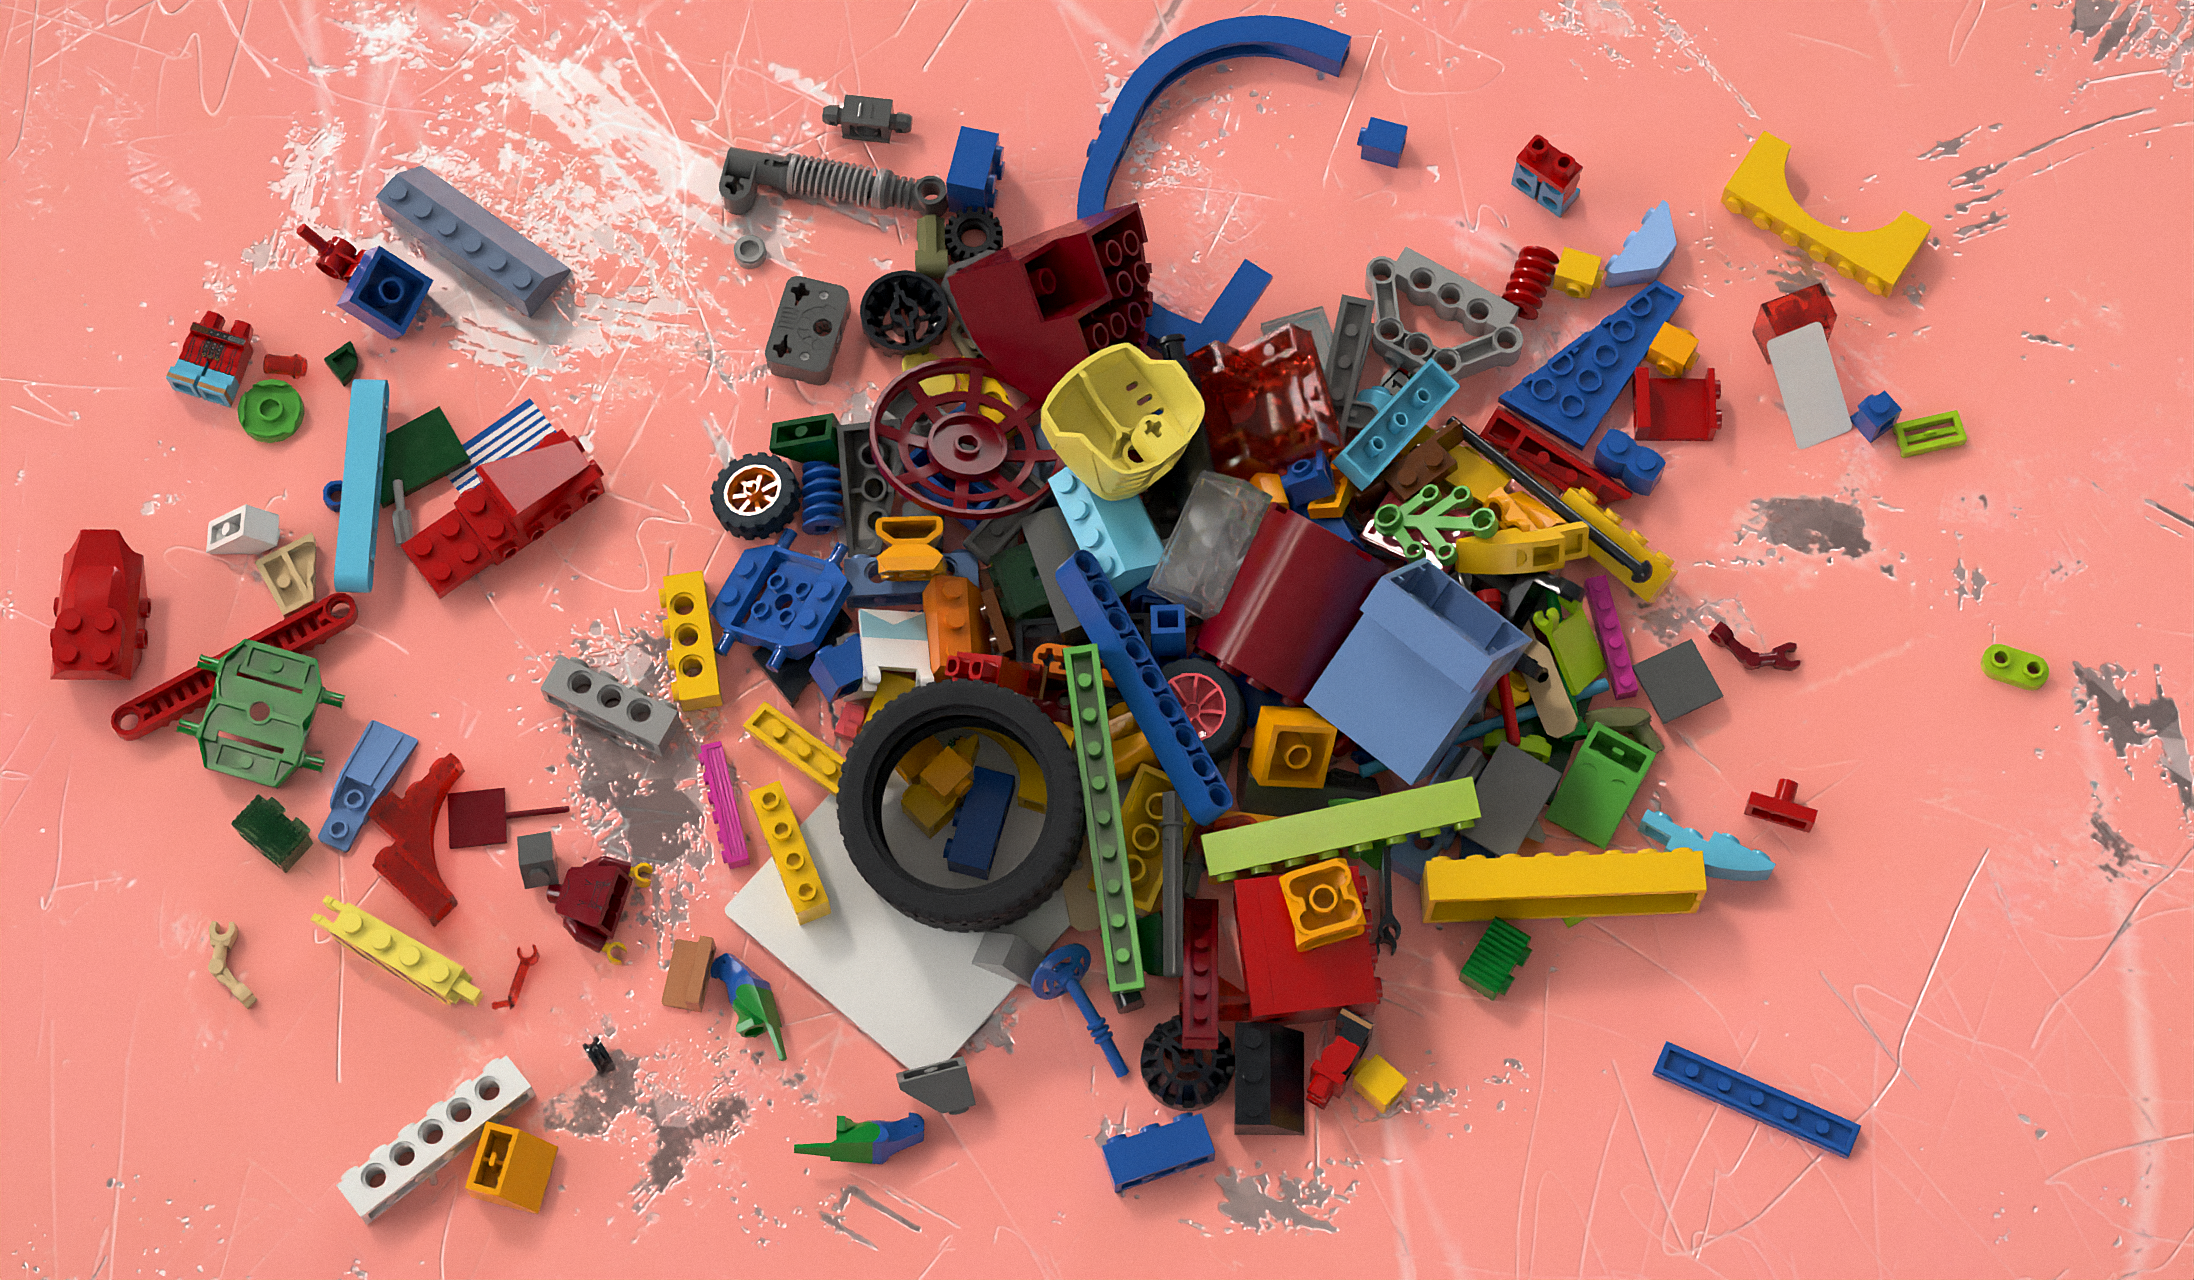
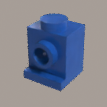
M1884 390L1879 395L1874 396L1871 394L1858 405L1859 411L1850 416V420L1868 442L1872 443L1893 428L1902 409Z
M1323 449L1316 451V457L1302 459L1287 466V475L1281 476L1285 493L1287 495L1292 494L1297 506L1335 494V475Z

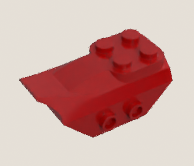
M82 529L71 549L64 554L59 597H55L53 604L54 615L57 619L55 628H52L50 632V645L52 647L50 680H131L141 662L142 650L147 649L148 631L145 629V620L150 618L152 607L151 600L147 595L144 556L134 552L128 546L119 530Z

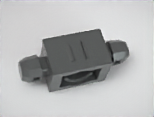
M845 94L843 108H840V105H827L823 108L822 121L832 126L841 124L843 139L890 144L892 130H895L896 133L911 132L913 116L903 112L894 114L892 99Z

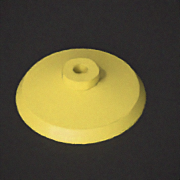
M921 352L906 355L902 360V371L905 372L919 364L941 358L930 352L923 356ZM954 374L940 375L922 380L919 384L927 396L932 397L952 392L955 388L956 379Z

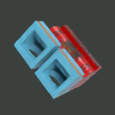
M208 310L200 323L193 321L189 329L190 333L183 344L182 352L175 366L170 367L165 378L175 391L198 398L202 396L204 400L231 408L249 359H251L254 353L250 344L254 329L247 322L235 320L230 333L222 331L226 322L225 318L219 313Z

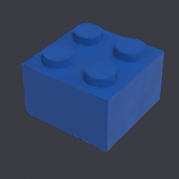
M961 126L946 181L949 212L956 213V211L961 209L965 214L967 213V207L972 206L973 212H977L978 207H983L984 214H986L989 208H995L998 190L995 189L996 181L1002 180L1005 170V161H1002L1004 146H1000L999 133Z
M379 245L366 250L336 306L391 340L405 334L434 280Z

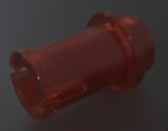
M295 353L293 356L266 354L264 357L263 370L265 374L289 375L293 379H299L300 377H305L307 373L306 357H301L300 354Z

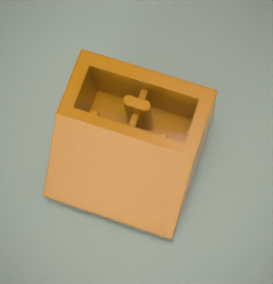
M486 1121L465 1189L471 1198L539 1214L559 1147L520 1129Z

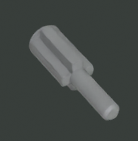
M397 479L392 482L396 511H393L392 519L395 546L401 547L400 545L412 538L414 533L411 510L406 509L403 482Z

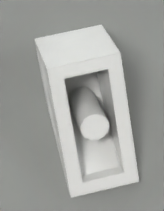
M245 504L210 521L208 524L206 553L260 554L277 546L280 537V529L278 528L279 515Z

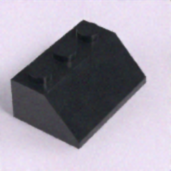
M1235 1022L1234 1135H1304V1032L1268 1022Z

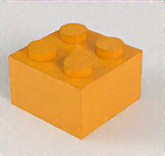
M1261 706L1247 767L1259 786L1323 789L1338 728L1312 708Z

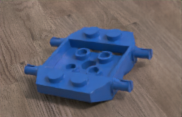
M785 528L778 542L774 545L744 550L709 609L724 629L723 636L714 648V651L726 657L735 641L752 647L763 646L773 651L765 666L769 670L778 673L786 657L799 660L818 649L853 588L852 584L842 573L843 568L840 566L849 548L837 542L829 558L825 560L794 552L788 549L795 537H797V533L790 528ZM773 569H774V570H777L774 574H772V575L769 577V575H770V573H771V571H772ZM768 578L767 588L765 589L763 595L761 596L759 601L753 604L754 600L756 599L757 595L759 594L760 590L762 589L764 583ZM793 600L789 608L781 610L784 603ZM752 606L751 615L748 618L747 622H742L750 607Z

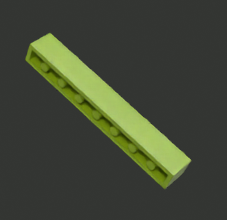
M1471 776L1201 835L1200 839L1209 878L1217 877V881L1220 883L1237 879V872L1251 870L1252 875L1272 871L1271 865L1282 862L1285 863V868L1306 864L1305 857L1318 855L1319 861L1339 857L1338 850L1351 847L1353 853L1374 849L1372 843L1386 840L1387 846L1407 842L1406 835L1420 833L1421 838H1428L1440 835V828L1452 825L1455 831L1475 827L1474 821L1479 820L1482 816L1473 777Z

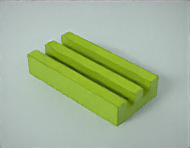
M1958 410L1896 423L1892 428L1894 435L1897 436L1896 442L1898 447L1900 446L1901 448L1900 454L1902 458L1964 445L1967 441ZM1950 422L1954 424V426L1928 430L1914 435L1905 436L1904 434L1905 432ZM1957 434V435L1951 436V437H1946V438H1942V439H1937V440H1933V441H1928V442H1924V443H1919V444H1915V445L1908 446V444H1912V443H1917V442H1921V441H1926V440H1930V439H1935V438H1939V437H1944V436H1948V435Z

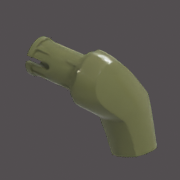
M1607 707L1590 710L1585 714L1588 732L1591 731L1597 721L1614 731L1632 734L1638 744L1657 754L1665 749V746L1662 745L1650 725L1652 716L1645 709L1636 707Z

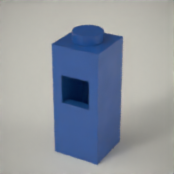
M1150 605L1152 656L1161 670L1163 666L1169 663H1174L1183 658L1187 659L1185 605Z

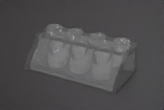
M1202 470L1147 588L1174 604H1184L1185 610L1202 620L1218 615L1273 496L1245 480Z

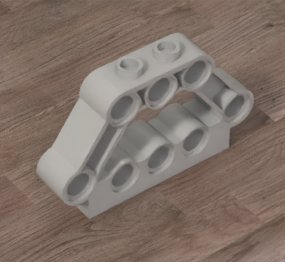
M1407 246L1397 261L1386 256H1378L1368 263L1365 274V289L1371 296V300L1375 301L1373 309L1375 325L1372 347L1379 356L1383 357L1388 365L1394 368L1401 367L1414 376L1432 358L1439 365H1450L1453 369L1446 372L1458 383L1461 379L1496 366L1509 367L1519 360L1523 345V334L1514 325L1517 321L1518 306ZM1384 275L1389 279L1380 281L1375 276ZM1424 283L1429 288L1419 289L1415 284ZM1396 288L1406 293L1408 300L1412 304L1432 307L1441 320H1456L1463 324L1465 332L1479 338L1452 348L1440 349L1433 345L1431 338L1427 334L1422 332L1411 333L1405 330L1403 323L1400 321ZM1446 298L1454 299L1457 303L1449 305L1446 304L1443 300ZM1481 314L1485 319L1477 320L1471 315ZM1390 333L1396 336V338L1387 340L1382 335ZM1507 342L1510 343L1513 347L1510 349L1502 348L1499 345V343ZM1420 349L1424 354L1414 355L1410 350Z

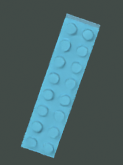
M1430 358L1332 463L1355 486L1363 491L1461 386L1439 364Z

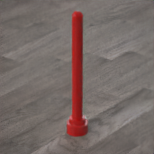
M1485 589L1474 594L1497 613L1500 612V606L1503 603L1499 589ZM1509 673L1501 676L1496 683L1507 742L1518 747L1521 743Z

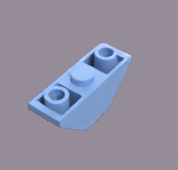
M1662 200L1656 209L1651 207L1646 212L1641 221L1643 226L1638 232L1633 230L1623 244L1625 249L1619 256L1614 254L1610 258L1604 269L1607 271L1606 286L1612 288L1654 282L1671 262L1677 242L1669 204L1666 201Z

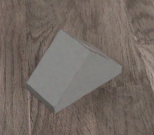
M985 932L972 960V964L1031 988L1032 976L1038 965L1047 956L1017 935Z

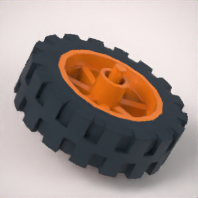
M758 452L754 456L751 453L745 454L743 459L738 461L734 459L729 462V467L726 470L723 468L718 473L719 478L713 482L711 487L713 494H710V501L713 505L712 509L727 532L730 530L734 537L740 538L743 536L745 540L750 541L754 540L755 537H760L761 540L770 537L769 534L774 532L778 534L784 530L783 526L786 523L790 524L794 520L793 514L795 511H799L801 505L799 498H802L801 489L798 486L799 482L788 463L782 462L777 455L772 454L770 457L765 452ZM765 480L772 481V483L763 487ZM777 490L774 498L767 496ZM745 502L739 510L735 509V503ZM753 507L755 512L750 513L749 511Z

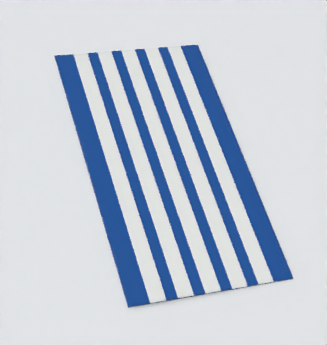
M529 398L462 446L469 456L471 463L446 476L460 494L469 488L474 489L480 485L475 471L477 466L518 455L523 451H530L539 445L544 436L552 432L556 433L557 431Z

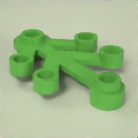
M1428 484L1420 490L1419 494L1400 507L1394 504L1381 506L1375 513L1374 526L1379 534L1396 538L1403 547L1404 555L1409 563L1424 557L1426 558V551L1423 545L1418 541H1413L1406 529H1419L1434 548L1435 555L1440 564L1450 566L1457 561L1458 553L1453 544L1446 542L1437 530L1474 532L1480 538L1488 539L1497 533L1499 521L1495 513L1489 508H1479L1470 517L1444 516L1455 507L1460 509L1469 507L1473 503L1474 497L1467 486L1461 485L1454 488L1451 494L1442 500V494L1438 487L1434 484ZM1435 493L1433 497L1427 498L1428 495ZM1466 495L1463 499H1458L1460 496ZM1424 505L1431 507L1421 515H1412ZM1419 550L1417 554L1411 555L1412 552ZM1451 552L1448 556L1442 557L1444 553Z

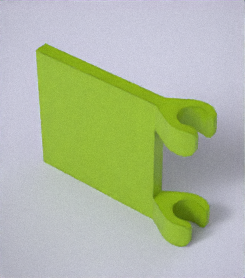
M1558 596L1560 604L1570 615L1559 624V613L1553 607L1546 611L1549 620L1543 616V612L1540 610L1534 614L1533 621L1547 636L1572 696H1575L1607 668V665L1582 608L1583 600L1581 603L1575 600L1571 603Z

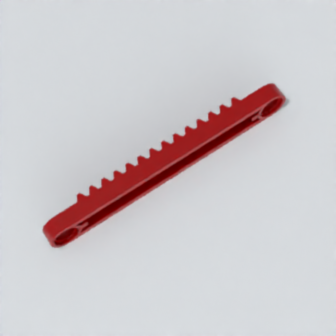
M340 592L334 593L248 639L302 654L306 650H313L317 644L323 645L328 638L352 626L358 618L359 611L354 599L350 595ZM343 603L350 607L345 617L335 618L332 616V609L337 604ZM235 646L219 653L218 655L212 658L220 660V657L223 658V656L227 654ZM195 666L126 702L113 712L111 716L112 728L120 738L126 741H133L160 727H168L171 721H179L183 715L192 714L196 708L206 706L212 697L217 677L216 672ZM237 673V676H241L251 680L255 679L254 677ZM127 715L138 717V724L131 730L121 728V721Z

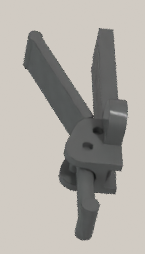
M1344 294L1341 297L1320 393L1297 390L1288 399L1290 412L1294 416L1314 421L1310 436L1311 442L1315 444L1321 443L1320 449H1323L1329 464L1331 463L1334 446L1339 449H1345L1349 428L1362 430L1379 413L1374 405L1355 400L1375 323H1371L1375 301Z

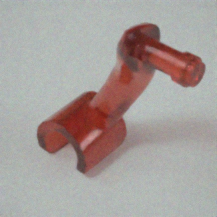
M532 944L534 953L528 958L523 957L520 946L517 948L520 964L509 989L508 1000L493 1001L491 1003L492 1009L497 1010L498 1008L508 1006L510 1010L514 1008L529 967L535 965L540 958L536 945Z

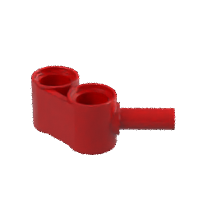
M305 223L300 225L296 231L300 237L318 251L319 258L315 265L320 271L334 279H340L346 283L350 281L366 250L361 249L356 255V248L348 241L337 236H332L330 240L326 241Z

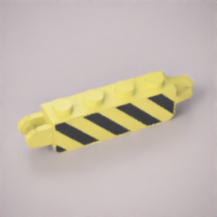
M326 895L322 903L329 910L339 914L335 922L333 923L326 917L316 913L311 917L310 921L330 933L334 940L343 947L446 1005L457 1004L459 999H462L477 1007L484 996L480 989L470 984L473 978L467 974L463 966L349 902L345 905Z

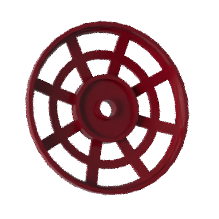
M953 357L919 364L893 379L881 392L873 407L869 423V445L872 457L880 473L903 497L919 507L939 515L957 519L986 520L1016 514L1036 504L1052 489L1048 481L1032 496L1018 489L1029 478L1035 463L1055 462L1054 470L1050 477L1064 469L1065 463L1055 450H1037L1034 434L1026 422V419L1039 409H1042L1044 402L1033 398L1017 388L997 371L988 360ZM970 374L968 391L946 392L929 398L919 384L922 380L940 375ZM983 376L996 379L1014 387L1029 397L1030 400L1018 410H1015L999 399L981 394ZM907 389L918 405L913 407L906 415L900 430L882 424V416L889 404L901 392ZM949 403H966L965 412H955L943 416L936 408ZM979 405L995 409L1006 418L997 424L990 418L978 414ZM923 414L933 423L928 438L910 433L914 423ZM1014 428H1017L1024 439L1026 450H1007L1008 444L1005 435ZM878 435L898 442L899 456L907 473L894 476L881 457ZM959 445H973L975 449L967 451L962 449ZM908 446L927 450L931 463L917 469L910 458ZM1004 462L1024 463L1021 472L1011 482L998 473L1003 467ZM941 473L950 479L956 480L955 492L935 485L928 478ZM987 480L998 489L988 493L968 494L969 482ZM919 483L922 487L938 496L954 500L953 507L926 499L906 486ZM1004 496L1016 502L1015 504L996 509H966L967 502H988Z

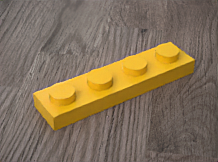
M764 701L743 724L745 731L836 797L839 791L837 787L838 779L842 775L840 770L846 759Z

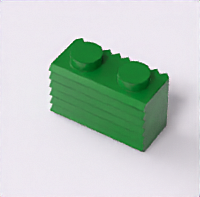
M1495 916L1460 971L1458 980L1492 1001L1495 1000L1499 993L1505 996L1515 980L1511 976L1516 965L1523 967L1533 951L1528 947L1531 937Z

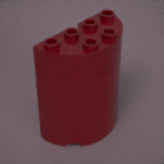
M1272 501L1193 640L1192 644L1196 645L1193 652L1211 661L1213 656L1217 657L1216 665L1238 678L1242 672L1247 674L1248 677L1245 682L1269 694L1271 689L1283 695L1280 701L1289 707L1300 708L1302 705L1305 708H1310L1303 701L1364 614L1359 610L1380 578L1386 575L1390 567L1322 526Z

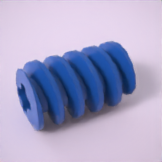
M806 462L801 468L804 473L801 478L803 484L801 506L804 510L801 515L804 522L801 529L808 535H825L836 528L842 527L844 524L843 519L834 517L844 512L843 507L837 505L843 501V495L838 493V491L842 490V483L837 480L841 478V472L839 468H835L827 462Z

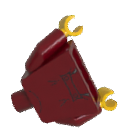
M601 856L583 864L582 867H571L567 871L563 884L549 885L546 897L548 902L556 904L555 913L563 918V927L576 942L597 953H600V951L605 952L610 963L621 965L622 962L611 956V951L619 948L627 953L625 945L620 942L610 944L606 940L607 938L613 939L632 882L634 881L641 888L649 887L651 880L641 878L638 874L641 872L652 874L653 868L646 862L633 867L631 862Z

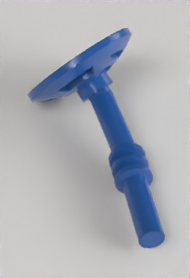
M1073 943L1062 946L1050 953L1038 965L1031 979V989L1038 998L1043 1000L1055 999L1069 992L1088 1022L1087 1030H1092L1090 1033L1091 1037H1096L1093 1040L1094 1043L1100 1045L1116 1077L1120 1078L1126 1075L1129 1070L1111 1038L1113 1032L1108 1031L1109 1025L1104 1024L1106 1019L1099 1016L1079 983L1090 967L1091 954L1082 944ZM1070 957V962L1060 963L1054 969H1052L1057 963ZM1082 957L1084 959V967L1080 962ZM1044 980H1046V986L1049 989L1047 992L1043 990Z

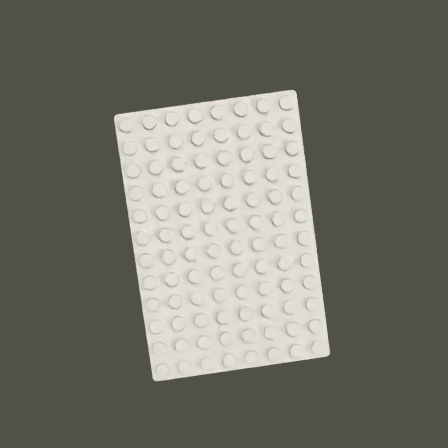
M989 623L990 635L994 634L991 623ZM991 645V655L1002 656L1001 653L995 654ZM1028 691L1022 696L1032 703L1035 691ZM1063 696L1059 701L1063 705L1070 704V697ZM964 728L941 731L933 736L939 741L938 737L962 732L963 738L968 740L976 733L979 736L980 749L973 766V772L975 766L1015 776V791L988 881L948 870L947 859L943 858V852L947 839H953L957 827L952 826L953 819L935 836L929 839L902 812V794L909 785L895 769L887 782L882 802V825L885 839L900 867L926 883L953 889L986 885L1014 870L1033 849L1041 834L1046 817L1044 814L1018 806L1017 794L1020 786V776L1009 754L991 738ZM1075 746L1073 755L1079 768L1077 748ZM1135 777L1118 781L1121 808ZM830 793L799 828L829 900L831 914L799 926L774 860L771 857L725 907L726 916L909 1070L950 1060L1019 984L972 964V960L985 932L1017 935L1043 954H1046L1071 926L1063 886L1058 891L1055 890L1052 894L1053 897L1041 905L1042 907L1035 912L1033 910L1029 912V916L1021 920L1018 919L1014 921L1015 923L1007 926L1001 925L998 929H988L983 932L969 930V933H960L958 931H944L942 928L935 929L921 924L893 908L871 888L857 871V867L852 863L842 841L844 837L840 834L836 810L839 807L836 803V797ZM966 796L962 797L959 807L963 808ZM1086 821V832H1085V834L1088 836V840H1089L1088 828H1087V821ZM1077 859L1076 864L1072 865L1071 869L1075 871L1081 869L1082 862Z

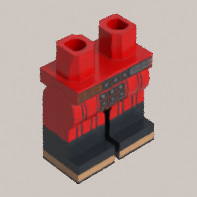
M1345 1007L1342 1008L1336 1018L1334 1035L1337 1038L1333 1044L1323 1050L1321 1061L1315 1059L1310 1068V1085L1307 1089L1308 1095L1306 1100L1322 1110H1325L1332 1096L1340 1099L1345 1091L1346 1082L1372 1039L1374 1024Z

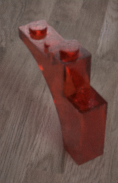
M451 752L445 758H438L429 768V773L421 781L412 783L405 791L404 798L401 799L391 791L387 796L378 798L368 814L373 825L393 843L390 847L386 846L378 852L374 859L375 862L372 864L373 869L390 888L433 928L458 905L454 894L441 879L434 850L435 827L440 809L450 789L465 772L461 761Z

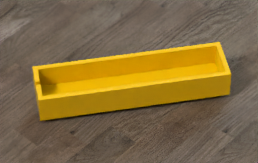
M1689 847L1676 848L1672 852H1658L1657 849L1648 848L1642 849L1637 853L1626 854L1622 850H1609L1598 855H1589V852L1576 851L1570 853L1569 856H1555L1554 853L1543 852L1536 854L1534 857H1521L1519 854L1511 853L1502 855L1500 858L1488 859L1484 855H1471L1461 860H1452L1448 856H1438L1432 858L1431 861H1426L1419 884L1423 923L1493 921L1495 916L1502 920L1696 913L1707 891L1703 851H1693Z

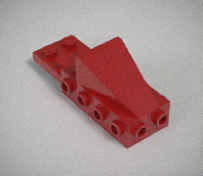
M562 428L556 433L552 432L544 436L539 445L530 451H523L518 455L477 466L475 471L480 485L474 489L469 488L462 492L454 502L455 508L400 546L438 598L441 599L493 562L498 566L505 560L510 559L531 542L542 537L547 531L567 520L579 509L596 500L605 492L601 480L604 473L594 459L588 461L582 454L585 452V449L575 435L569 437Z

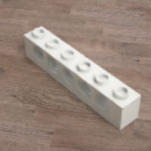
M507 1055L502 1059L495 1058L483 1068L481 1075L473 1081L468 1079L461 1083L455 1089V1094L445 1102L439 1101L427 1110L426 1117L417 1124L413 1122L406 1125L400 1130L396 1140L388 1146L386 1144L379 1146L370 1154V1159L362 1166H354L341 1176L342 1181L336 1186L366 1225L480 1139L486 1121L499 1124L536 1096L531 1085ZM491 1087L500 1089L495 1099L489 1101L483 1099V1094L487 1089ZM462 1109L471 1110V1116L468 1120L464 1122L455 1121L458 1111ZM432 1131H443L442 1139L435 1144L427 1143V1137ZM406 1152H413L415 1154L413 1161L409 1165H398L402 1154ZM385 1174L386 1180L382 1186L377 1188L370 1187V1181L373 1176Z

